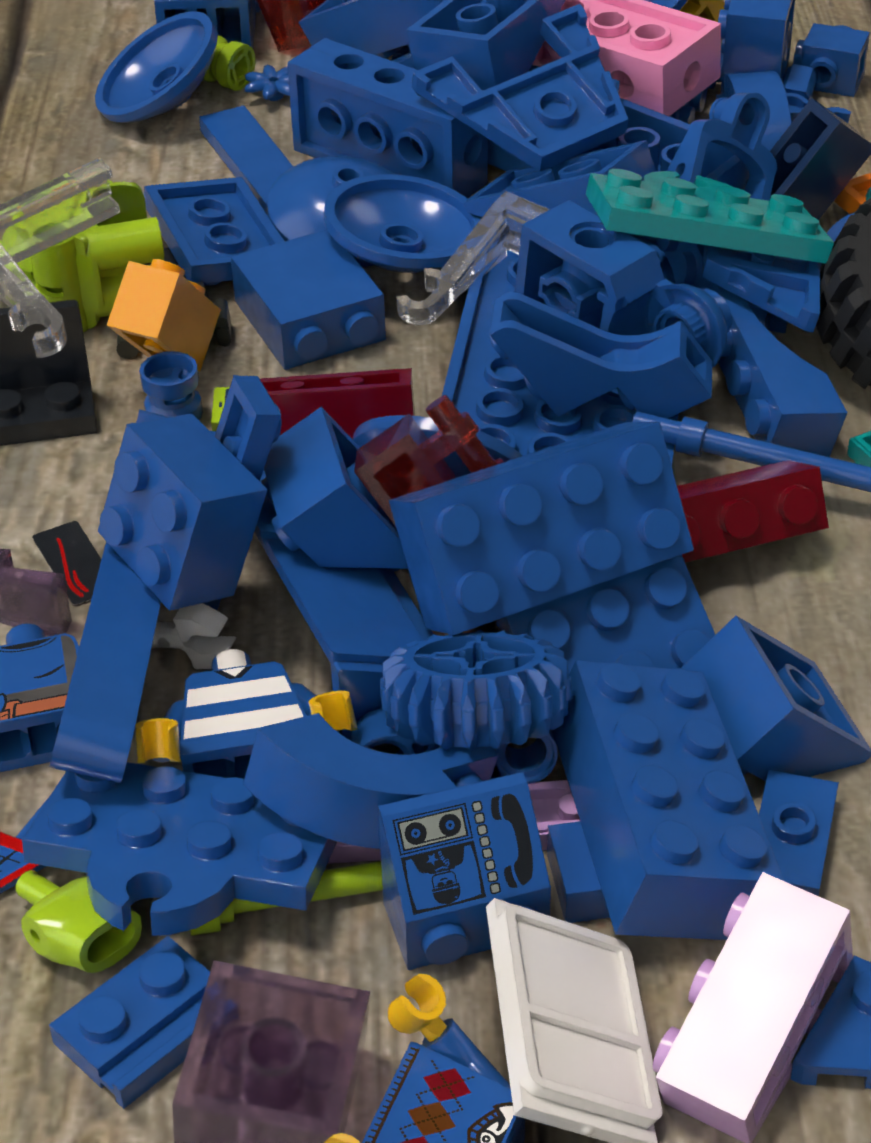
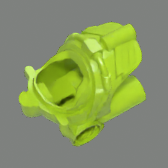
M100 181V183H91L92 185L89 186L74 182L70 190L59 195L56 202L43 204L34 211L22 215L18 206H8L7 216L9 221L0 232V276L10 277L21 289L24 305L76 300L79 303L84 333L87 329L94 328L100 321V317L110 316L128 261L146 264L151 263L153 259L164 260L163 241L157 217L147 218L142 188L134 182Z

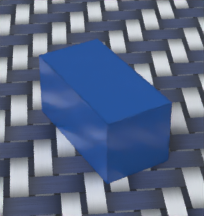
M581 822L548 825L547 857L564 921L575 923L610 918Z

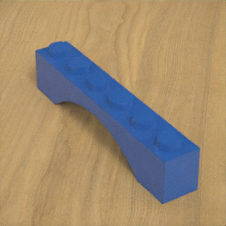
M657 238L659 249L665 253L673 269L676 284L683 283L700 289L708 288L716 291L729 306L732 315V325L727 333V344L718 364L726 378L729 393L735 397L745 417L748 432L756 440L830 457L848 412L827 373L806 362L778 341L758 320L745 299L702 278L704 245Z

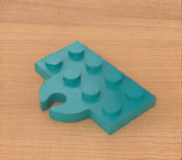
M610 169L608 175L590 173L586 196L606 230L827 264L832 252L834 241L819 225V220L811 216L804 208V203L794 197L774 194L771 195L770 201L750 198L748 192L726 183L696 175L695 181L692 183L680 179V175L673 171L651 172L644 175L643 181L642 176L623 169Z

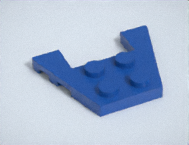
M581 4L542 19L540 35L560 56V59L496 86L481 90L453 56L413 72L412 88L416 93L539 172L625 135L629 120L611 74L603 68L599 58V44L595 35H590L586 25L587 14Z

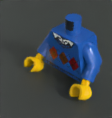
M427 974L415 975L405 983V990L418 1003L420 1011L412 1005L411 1001L401 995L389 1004L388 1020L392 1027L401 1033L412 1034L420 1031L425 1038L422 1041V1045L410 1042L362 1143H524L525 1118L514 1115L509 1082L482 1054L452 1018L442 1020L439 1017L446 1005V995L440 983ZM338 1133L332 1135L324 1143H360V1141L351 1135Z

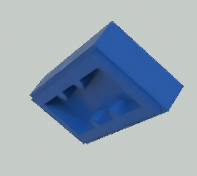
M768 770L759 817L784 881L819 896L839 783Z

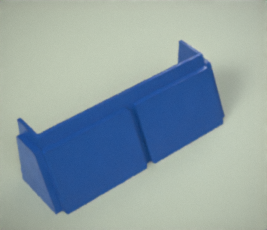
M210 431L215 436L216 431ZM263 470V473H262L260 482H261L262 479H264V478L266 477V474H265V471H264V470ZM266 495L254 533L331 663L332 690L348 691L350 693L357 722L367 712L382 708L380 678L383 677V662L390 658V653L399 647H406V644L413 640L425 641L433 632L425 628L422 615L391 568L319 567L301 548L295 552L288 549L273 528L272 519L277 515L273 503ZM347 729L339 731V734L351 740L352 731Z

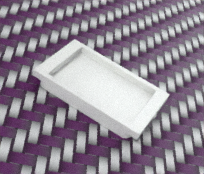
M494 898L486 906L514 1115L609 1143H658L654 1123L662 1116V1105L655 1071H653V1059L633 957L629 947L620 939Z

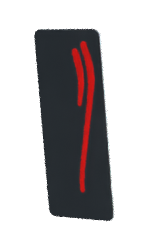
M72 521L34 534L32 536L34 542L71 603L78 605L91 600L101 558L77 521Z

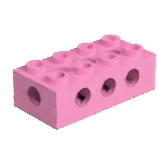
M565 0L560 10L561 12L578 4H581L587 14L586 25L590 35H595L599 44V58L605 71L610 72L612 79L620 81L619 96L622 99L670 116L720 78L721 23L645 0ZM544 41L533 65L541 67L560 59V56Z

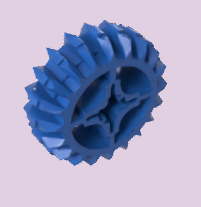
M480 629L473 633H459L456 635L439 636L432 634L425 641L413 640L406 644V647H399L391 652L390 658L383 662L380 693L382 710L385 711L386 724L396 730L398 736L405 739H415V742L422 746L439 744L444 750L452 747H467L470 751L476 747H492L497 750L500 745L509 743L522 745L527 742L528 738L541 739L549 734V730H554L563 725L564 717L569 714V700L572 699V681L568 672L567 660L564 658V651L552 646V643L544 639H533L532 636L526 633L511 635L505 630L490 633L483 632Z

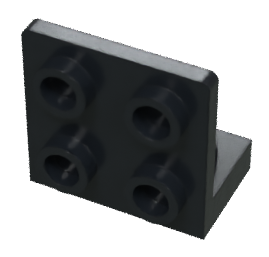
M65 300L0 308V446L97 433L93 391L78 301Z

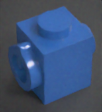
M814 23L806 39L798 40L793 64L814 69L816 73L815 91L854 97L865 75L870 32L855 30L845 25L830 26Z

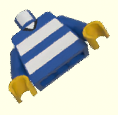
M228 649L217 654L212 660V671L193 673L185 680L184 699L172 703L163 718L143 720L135 725L137 763H145L150 759L162 763L167 761L180 762L181 756L183 771L223 778L237 777L245 779L257 730L260 727L319 713L338 733L343 729L357 730L350 693L348 691H331L316 695L303 684L291 683L282 664L275 661L252 664L246 652L238 649Z

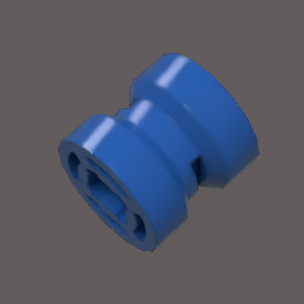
M175 351L157 353L147 358L141 364L139 370L143 391L148 394L144 401L145 411L168 417L193 414L200 420L203 409L201 396L196 390L199 374L195 359L188 354Z

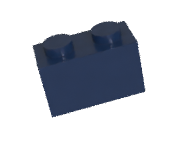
M811 98L770 150L777 163L771 195L780 194L801 200L804 203V208L811 216L819 220L871 155V142L843 119Z

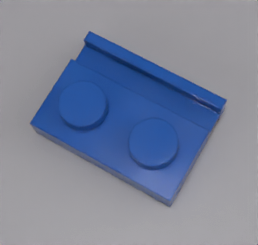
M167 936L51 1022L49 1028L53 1044L100 1088L105 1086L115 1095L116 1102L125 1109L242 1016L240 997L235 992L227 993L218 985L217 977Z

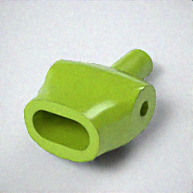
M29 870L23 873L16 883L17 895L34 905L21 920L23 934L27 942L38 954L53 962L76 967L87 973H97L115 965L128 955L140 939L142 929L141 916L133 909H131L132 922L124 931L112 926L94 911L88 893L87 875L59 887L36 871Z

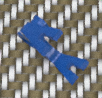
M736 93L730 98L720 97L716 99L711 105L709 119H698L690 124L667 171L677 172L680 175V179L694 183L696 175L700 176L706 147L711 141L725 147L744 163L749 172V180L744 191L750 194V198L769 201L777 171V163L773 154L761 144L770 118V109L766 99L759 93Z

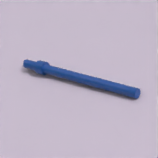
M636 411L632 421L660 422L665 443L676 445V452L700 457L702 452L760 466L787 460L820 467L822 481L871 492V467L710 429L709 422L686 416L680 422Z

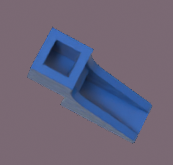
M509 292L494 300L491 327L489 329V336L494 349L503 359H510L523 374L531 394L538 400L543 399L558 417L617 388L622 402L628 409H636L639 412L668 419L712 398L713 361L681 320L664 329L648 334L617 335L590 325L521 293Z

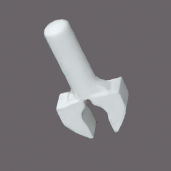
M201 603L180 608L173 619L174 622H157L152 648L182 649L187 653L194 669H212V660L220 652L230 649L236 637H218L228 618L217 610Z

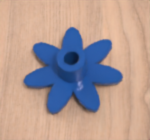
M267 64L264 66L263 73L250 72L245 75V79L250 82L245 86V92L251 93L263 90V98L270 101L281 100L284 95L290 96L288 67H284L276 72L273 66Z

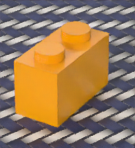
M153 259L150 266L128 261L106 326L147 357L166 351L188 354L195 359L198 372H200L221 309L204 295L206 289L203 286L183 277L185 273L183 268L160 259Z

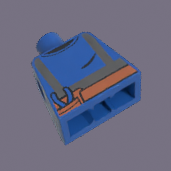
M20 624L7 633L6 645L0 646V772L51 762L79 650V645L74 636L64 633L45 637L43 629L34 624Z

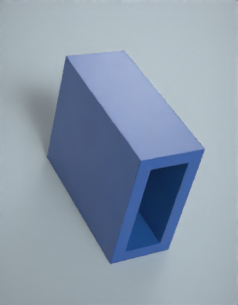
M327 230L231 256L235 302L284 370L386 340L384 294L352 254L343 249Z

